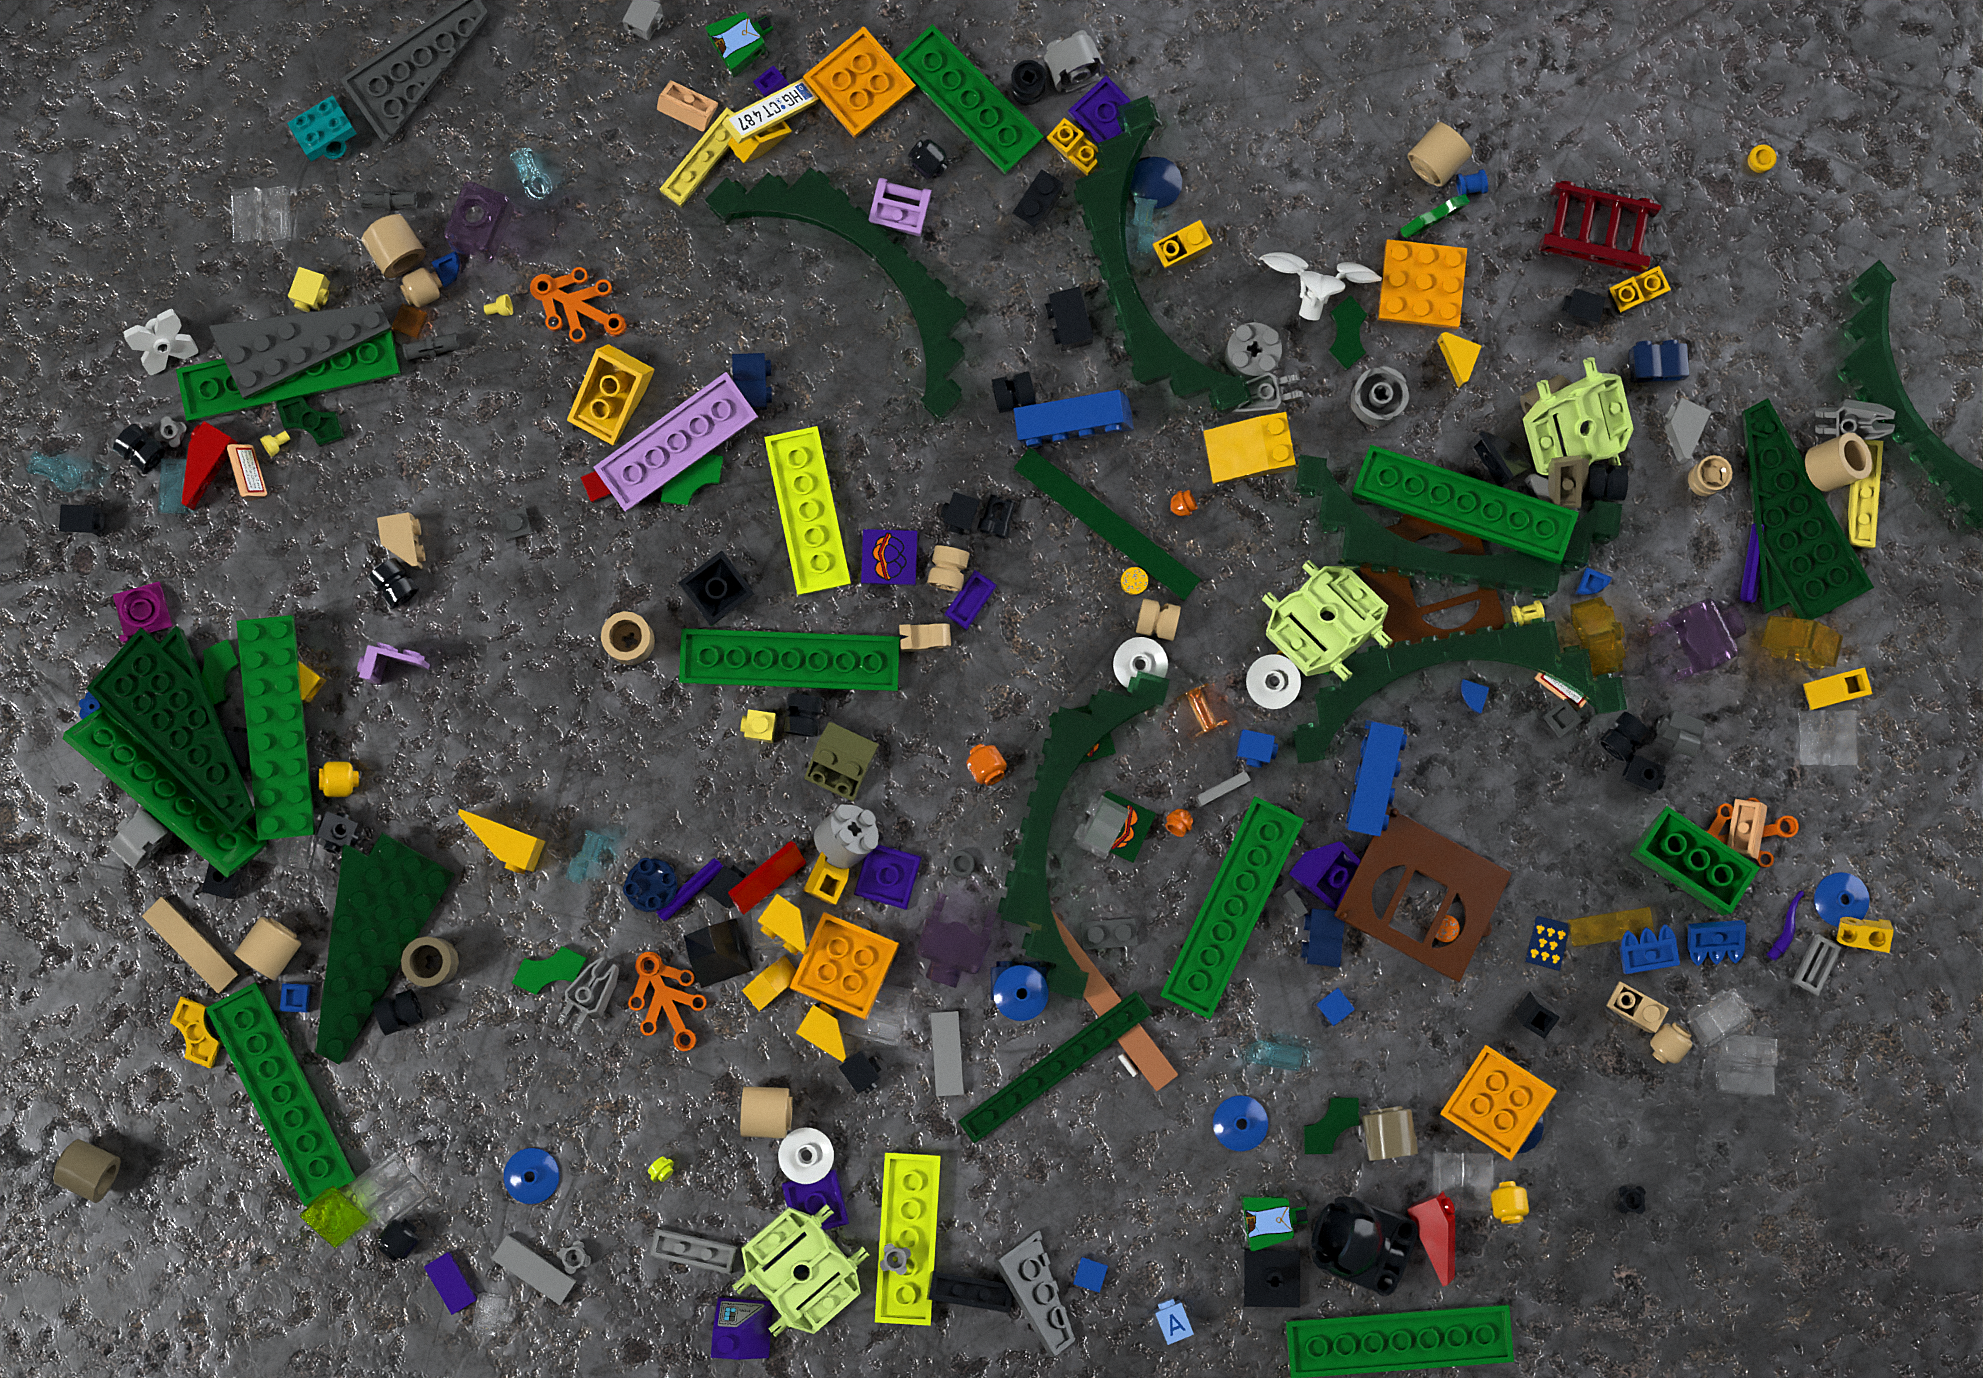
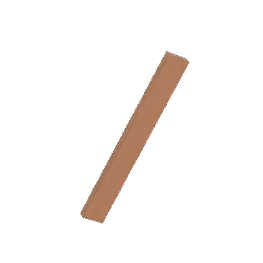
M1044 899L1022 915L1099 1017L1122 1001ZM1139 1023L1116 1039L1156 1092L1178 1076L1177 1072Z

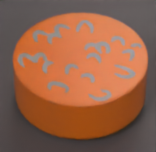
M1445 915L1435 939L1440 942H1451L1456 939L1460 931L1458 921L1450 915Z

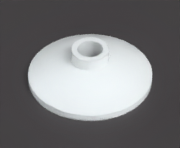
M1135 637L1127 640L1118 648L1114 656L1113 668L1117 679L1123 686L1133 691L1143 692L1155 688L1163 681L1168 669V660L1164 649L1156 641L1146 637ZM1137 660L1145 662L1146 666L1143 670H1138L1135 667Z
M1278 654L1263 656L1252 664L1247 673V690L1251 698L1262 707L1269 709L1285 707L1294 701L1300 691V672L1297 666L1285 656ZM1272 676L1279 678L1280 683L1278 686L1270 684Z
M799 1128L789 1133L782 1141L778 1152V1160L782 1171L789 1179L801 1184H811L821 1180L828 1174L833 1165L834 1150L828 1137L821 1131L814 1128ZM805 1150H809L812 1153V1158L809 1161H805L802 1158V1153Z

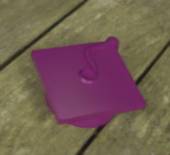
M160 581L113 594L124 634L119 635L122 644L125 645L140 627L146 629L149 633L173 627Z

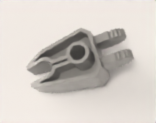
M1268 372L1237 385L1225 397L1228 400L1246 397L1245 401L1242 404L1228 408V411L1238 415L1281 413L1285 408V403L1304 398L1303 391H1292L1287 394L1282 392L1283 386L1296 384L1300 381V376L1295 374L1277 378Z
M1845 399L1838 407L1816 409L1817 417L1836 418V424L1823 423L1816 425L1815 432L1819 434H1836V437L1850 432L1855 433L1863 440H1869L1894 432L1895 424L1878 423L1875 421L1894 419L1895 416L1894 410L1880 404Z
M603 957L588 965L565 991V998L568 1003L559 1016L558 1023L566 1025L576 1009L581 1011L582 1013L572 1027V1031L576 1034L583 1030L590 1018L597 1019L602 1017L616 987L619 969L615 964L611 966L603 977L599 978L607 964Z

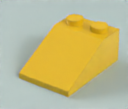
M610 344L596 349L567 421L605 442L615 445L645 394L655 369Z
M1286 412L1259 416L1203 431L1213 484L1292 471L1296 465Z
M459 809L458 815L499 860L506 862L504 868L521 874H525L526 870L534 872L546 841Z

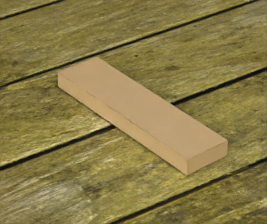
M160 897L142 915L155 931L218 994H221L240 975L165 897Z

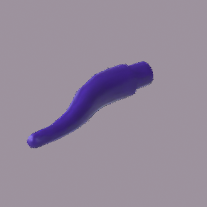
M1799 891L1792 900L1786 914L1783 932L1766 954L1773 961H1776L1781 954H1784L1792 943L1796 930V909L1799 900L1804 895L1803 891Z

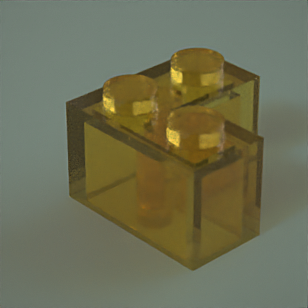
M1602 596L1571 604V626L1581 641L1582 663L1591 679L1623 671L1622 659L1626 658V653L1621 638L1625 637L1622 623L1615 620L1612 607L1606 605Z
M1769 615L1761 647L1770 651V656L1774 658L1787 659V656H1794L1796 660L1808 662V667L1824 670L1825 666L1836 667L1843 635L1819 621Z

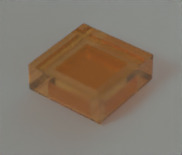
M402 303L393 322L392 329L418 339L428 314Z

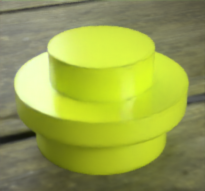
M664 1156L658 1158L648 1169V1173L651 1175L650 1179L653 1182L666 1181L674 1171L672 1169L674 1162L671 1159L667 1160Z

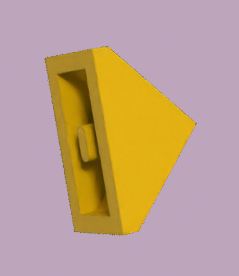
M1444 332L1438 337L1437 342L1458 388H1461L1469 380L1481 345Z
M783 955L762 971L742 991L760 1012L790 987L797 969Z

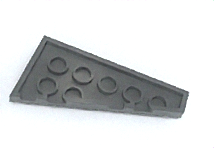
M480 0L456 1L339 79L385 146L389 144L489 17L488 11Z
M379 303L209 326L240 394L245 400L393 330Z

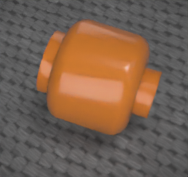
M979 744L970 750L971 755L967 759L966 765L977 783L991 786L1004 778L1007 763L994 745L984 746V744Z

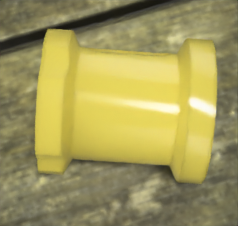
M1540 600L1534 601V604L1522 607L1515 605L1511 608L1513 622L1517 630L1522 629L1524 625L1537 622L1539 624L1545 623V613Z

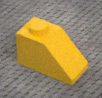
M782 121L740 144L732 136L727 144L743 163H747L763 156L790 135L792 130L785 121Z
M821 1003L819 1007L813 1004L796 1034L844 1062L847 1055L839 1020L833 1016L835 1010L824 1003Z

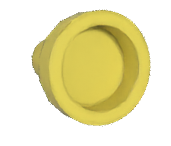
M500 295L495 303L484 305L485 314L487 316L496 313L502 316L513 315V305L509 295Z
M286 431L281 432L275 437L267 435L260 438L263 447L271 457L280 451L279 446L291 440Z

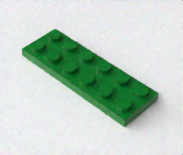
M933 24L894 59L911 81L1004 175L1009 173L1044 139V136Z

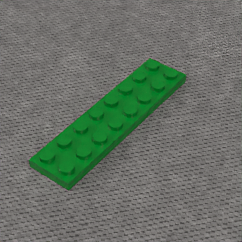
M392 330L246 400L242 398L224 358L176 369L185 417L189 423L276 404L301 396L307 397L401 375Z
M1371 444L1352 491V496L1560 565L1579 515L1577 511Z
M288 615L236 621L258 841L316 835L294 616Z
M681 628L679 684L898 692L900 637Z
M101 706L64 732L62 739L227 878L265 849L267 842L265 840L258 841L257 833L245 823L237 832L230 830L104 706Z
M1254 796L1160 996L1205 1018L1211 1019L1302 827L1304 819Z
M254 982L207 1007L206 1010L304 1207L357 1180L259 983Z
M1508 1304L1285 1321L1290 1378L1514 1362Z

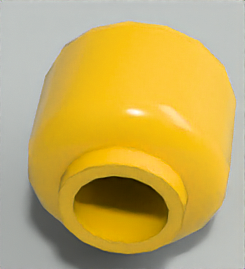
M329 761L324 764L323 768H319L318 788L323 790L326 797H349L352 794L353 787L359 786V772L353 771L350 762Z
M1514 1181L1499 1183V1188L1491 1192L1493 1215L1496 1219L1501 1220L1502 1224H1515L1524 1221L1523 1217L1529 1214L1526 1189L1516 1186Z

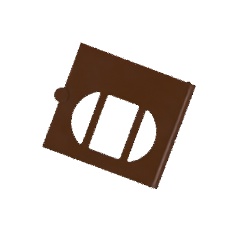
M1404 514L1401 517V523L1350 537L1363 582L1388 605V611L1382 624V631L1393 640L1388 648L1384 649L1383 647L1390 670L1510 635L1508 631L1510 626L1506 624L1481 538L1408 514ZM1446 534L1463 544L1461 548L1409 563L1404 561L1413 543L1426 535ZM1467 555L1478 590L1418 608L1407 572ZM1477 599L1480 600L1478 610L1472 619L1458 628H1437L1426 623L1421 618L1425 614Z
M1388 807L1385 815H1389L1386 831H1381L1380 837L1373 836L1334 916L1459 983L1481 937H1487L1492 932V925L1489 920L1512 873L1400 814L1397 808L1391 809ZM1405 866V872L1382 919L1379 920L1372 906L1374 884L1378 877L1388 869ZM1414 871L1423 874L1448 889L1422 943L1389 926ZM1457 894L1464 906V927L1458 938L1451 944L1440 948H1432V942Z

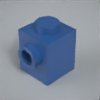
M1242 729L1235 758L1246 760L1247 766L1262 768L1263 764L1267 765L1270 763V759L1275 760L1278 743H1274L1275 736Z

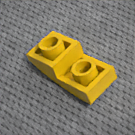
M1065 118L1047 136V140L1088 177L1106 158V154L1086 139L1085 134Z
M1660 266L1639 276H1633L1609 288L1620 313L1671 291Z

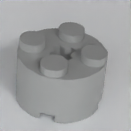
M1084 30L1074 33L1070 38L1063 41L1055 40L1046 47L1048 52L1044 56L1043 61L1059 92H1061V88H1065L1066 92L1080 90L1094 82L1092 78L1094 75L1099 73L1101 76L1105 71V64L1092 37L1087 35Z
M1253 322L1241 325L1233 332L1226 347L1225 361L1234 376L1239 380L1247 382L1265 373H1273L1282 354V345L1277 331L1265 324ZM1251 348L1256 349V357L1251 356Z
M1386 366L1364 372L1351 393V408L1356 416L1366 424L1380 427L1396 420L1405 409L1409 400V391L1405 378L1397 370ZM1379 392L1384 394L1381 401L1376 399Z
M839 805L816 828L814 833L815 846L819 853L823 852L828 857L826 861L829 864L841 869L851 868L876 848L879 838L878 829L875 824L876 818L869 810H863L854 805Z
M142 806L137 810L132 819L126 817L117 825L116 830L119 833L111 837L106 845L125 863L138 871L156 857L155 853L160 847L164 849L175 833Z

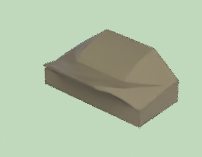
M1580 455L1551 459L1548 468V491L1552 504L1567 509L1581 507V493L1588 485L1589 459L1581 458Z

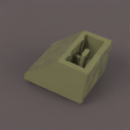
M829 722L817 742L804 779L854 802L879 744Z

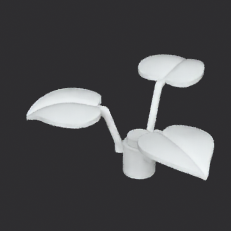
M1274 252L1259 258V261L1263 260L1268 266L1277 271L1298 273L1300 275V298H1303L1299 315L1308 320H1319L1323 305L1327 304L1329 296L1340 293L1345 289V284L1340 279L1347 278L1357 283H1371L1382 280V277L1378 276L1371 269L1353 262L1338 264L1337 270L1339 273L1336 277L1312 271H1304V269L1308 268V264L1300 257L1290 253Z

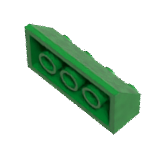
M1665 806L1643 832L1629 854L1721 916L1733 912L1760 869L1759 866L1668 806Z

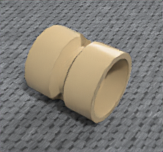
M1713 455L1706 457L1690 470L1688 475L1689 487L1699 496L1707 497L1714 495L1731 481L1733 473L1731 465L1721 456Z
M935 546L932 561L936 567L929 571L927 584L945 590L961 591L964 575L960 571L967 568L970 554L953 547Z
M1143 598L1136 633L1148 636L1157 633L1158 638L1173 641L1181 606L1166 603L1162 607L1158 601Z

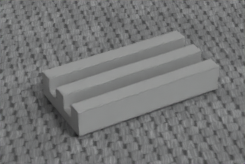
M1242 772L1198 795L1196 801L1199 807H1202L1248 783L1250 778L1247 772Z
M1815 934L1791 983L1819 996L1843 946L1820 934ZM1822 942L1823 945H1822V947H1821V949H1820V951H1819V953H1818V955H1817V957H1816V959H1815V961H1814V963H1813V965H1812V967H1811V969H1810V971H1809V973H1808V975H1807L1805 981H1802V979H1803V977H1804V975H1805V973H1806V971H1807V969H1808V967H1809V965H1810V963H1811V961H1812V959H1813V957H1814V955H1815V953H1816V951H1817V949H1818L1820 943ZM1830 946L1833 948L1815 986H1812L1811 983Z

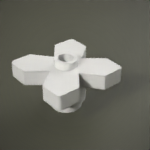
M169 309L157 315V318L149 320L145 327L136 325L123 332L125 340L132 350L145 351L141 361L149 375H154L166 368L168 355L185 360L198 353L197 345L190 335L178 334L182 325L173 309Z

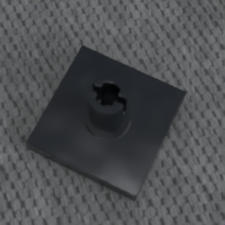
M1243 1249V1306L1300 1308V1250L1259 1249L1250 1251L1249 1249Z

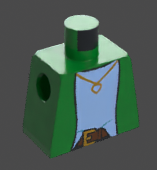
M741 12L705 27L708 38L733 78L765 53L766 46L762 37L774 30L766 16L752 23L746 12Z
M1241 1196L1250 1251H1256L1294 1238L1293 1225L1308 1223L1306 1207L1290 1208L1287 1197Z

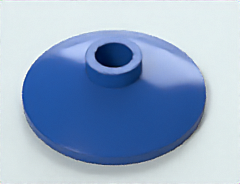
M1839 872L1826 876L1820 881L1814 893V905L1817 913L1826 923L1835 927H1839L1840 918L1842 917L1862 920L1869 908L1870 900L1866 886L1859 878L1849 873ZM1843 894L1849 898V902L1846 905L1841 902Z
M1024 965L1013 966L1003 971L997 978L993 989L994 1002L998 1010L1007 1018L1015 1021H1027L1038 1016L1045 1008L1049 996L1048 985L1042 974L1036 969ZM1020 988H1024L1027 991V995L1023 999H1019L1016 994Z
M1233 1096L1224 1100L1216 1109L1213 1117V1130L1217 1139L1225 1147L1234 1151H1248L1257 1147L1265 1138L1268 1130V1117L1262 1105L1253 1098ZM1239 1119L1246 1120L1247 1125L1244 1129L1237 1128L1236 1123Z
M526 1148L518 1151L508 1160L504 1169V1184L509 1194L517 1201L525 1204L540 1203L548 1199L556 1190L559 1183V1168L554 1158L546 1151L538 1148ZM528 1171L533 1172L535 1175L532 1182H528L525 1179V1174Z

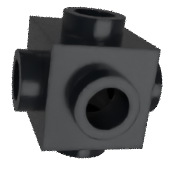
M326 811L313 842L324 846L323 849L325 851L338 855L340 852L342 853L344 843L352 847L355 846L359 836V832L355 831L358 823L352 821L353 818L347 814L337 813L335 815Z

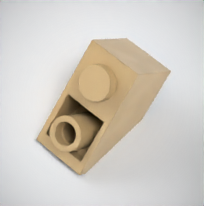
M410 512L378 517L377 523L381 545L416 570H422V562L426 558L423 545L419 546L417 535H421L419 519H415Z
M1620 981L1606 1004L1608 1008L1625 1020L1650 1033L1657 1032L1669 1010L1666 1006Z

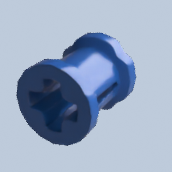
M1481 169L1476 174L1465 176L1461 173L1457 174L1456 187L1458 195L1475 192L1488 193V179L1485 170Z

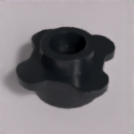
M1621 1186L1618 1189V1194L1620 1195L1618 1210L1621 1213L1626 1214L1628 1211L1642 1214L1645 1211L1644 1196L1646 1191L1643 1187L1628 1188L1627 1186ZM1631 1197L1634 1198V1202L1632 1203L1629 1201Z

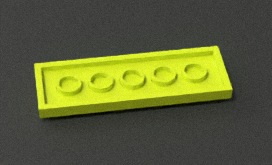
M818 426L764 437L797 595L802 596L851 585Z
M885 1152L875 1309L876 1323L931 1326L932 1300H927L930 1274L931 1271H934L941 1155ZM891 1243L897 1248L907 1247L910 1250L911 1256L907 1258L906 1273L898 1275L896 1271H883L881 1269L880 1262L884 1259L885 1245ZM893 1257V1261L897 1262L898 1257Z

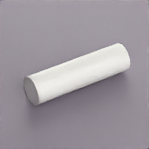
M1121 1054L1118 1058L1134 1077L1138 1074V1071L1125 1054Z

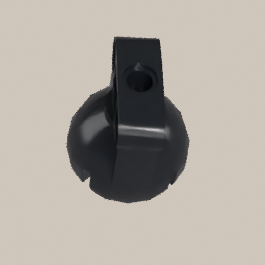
M1339 1196L1334 1199V1203L1328 1204L1322 1210L1316 1221L1311 1240V1246L1316 1251L1312 1254L1313 1262L1327 1275L1374 1291L1381 1296H1389L1395 1291L1403 1276L1415 1245L1418 1226L1414 1221L1400 1213L1392 1212L1355 1197Z

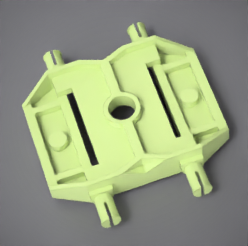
M1593 357L1583 360L1587 374L1585 378L1553 394L1550 392L1548 380H1541L1536 383L1540 398L1525 415L1523 423L1536 472L1548 476L1549 463L1552 458L1563 457L1553 419L1554 414L1557 415V423L1561 430L1563 446L1567 456L1580 455L1581 458L1589 459V465L1592 462L1608 459L1609 466L1621 465L1618 453L1626 449L1634 430L1621 376L1597 372L1595 358ZM1588 421L1586 431L1581 433L1580 427L1582 423Z
M1308 560L1302 568L1311 578L1300 590L1289 594L1281 602L1271 592L1263 596L1262 601L1272 609L1266 636L1306 676L1334 671L1346 682L1347 678L1350 679L1352 676V672L1342 664L1344 659L1371 637L1375 638L1384 649L1392 644L1393 640L1382 631V624L1388 611V605L1348 566H1324L1320 570L1311 560ZM1324 611H1329L1335 615V618L1331 621H1325L1320 617V614ZM1292 614L1327 651L1324 652L1289 616Z
M827 1204L815 1215H809L788 1207L741 1247L746 1273L732 1286L735 1290L737 1289V1293L740 1295L751 1284H755L781 1314V1318L768 1328L775 1337L787 1327L815 1334L861 1294L856 1270L858 1269L857 1266L870 1255L862 1246L854 1255L847 1258L821 1228V1223L834 1214ZM803 1232L807 1234L764 1272L762 1268ZM803 1264L809 1268L810 1272L807 1278L797 1279L794 1276L793 1271L796 1266ZM837 1272H839L838 1275H836V1276H835L831 1281H829L823 1288H821L816 1294H814V1295H813L808 1301H806L800 1308L796 1309V1308H797L801 1303H803L809 1296H811L817 1289H819L824 1283H826L832 1276H834Z

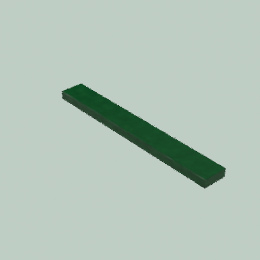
M1029 447L1014 466L1013 470L1182 601L1187 599L1201 581L1198 576Z
M1135 990L958 1121L975 1144L1152 1014V1010L1138 991Z

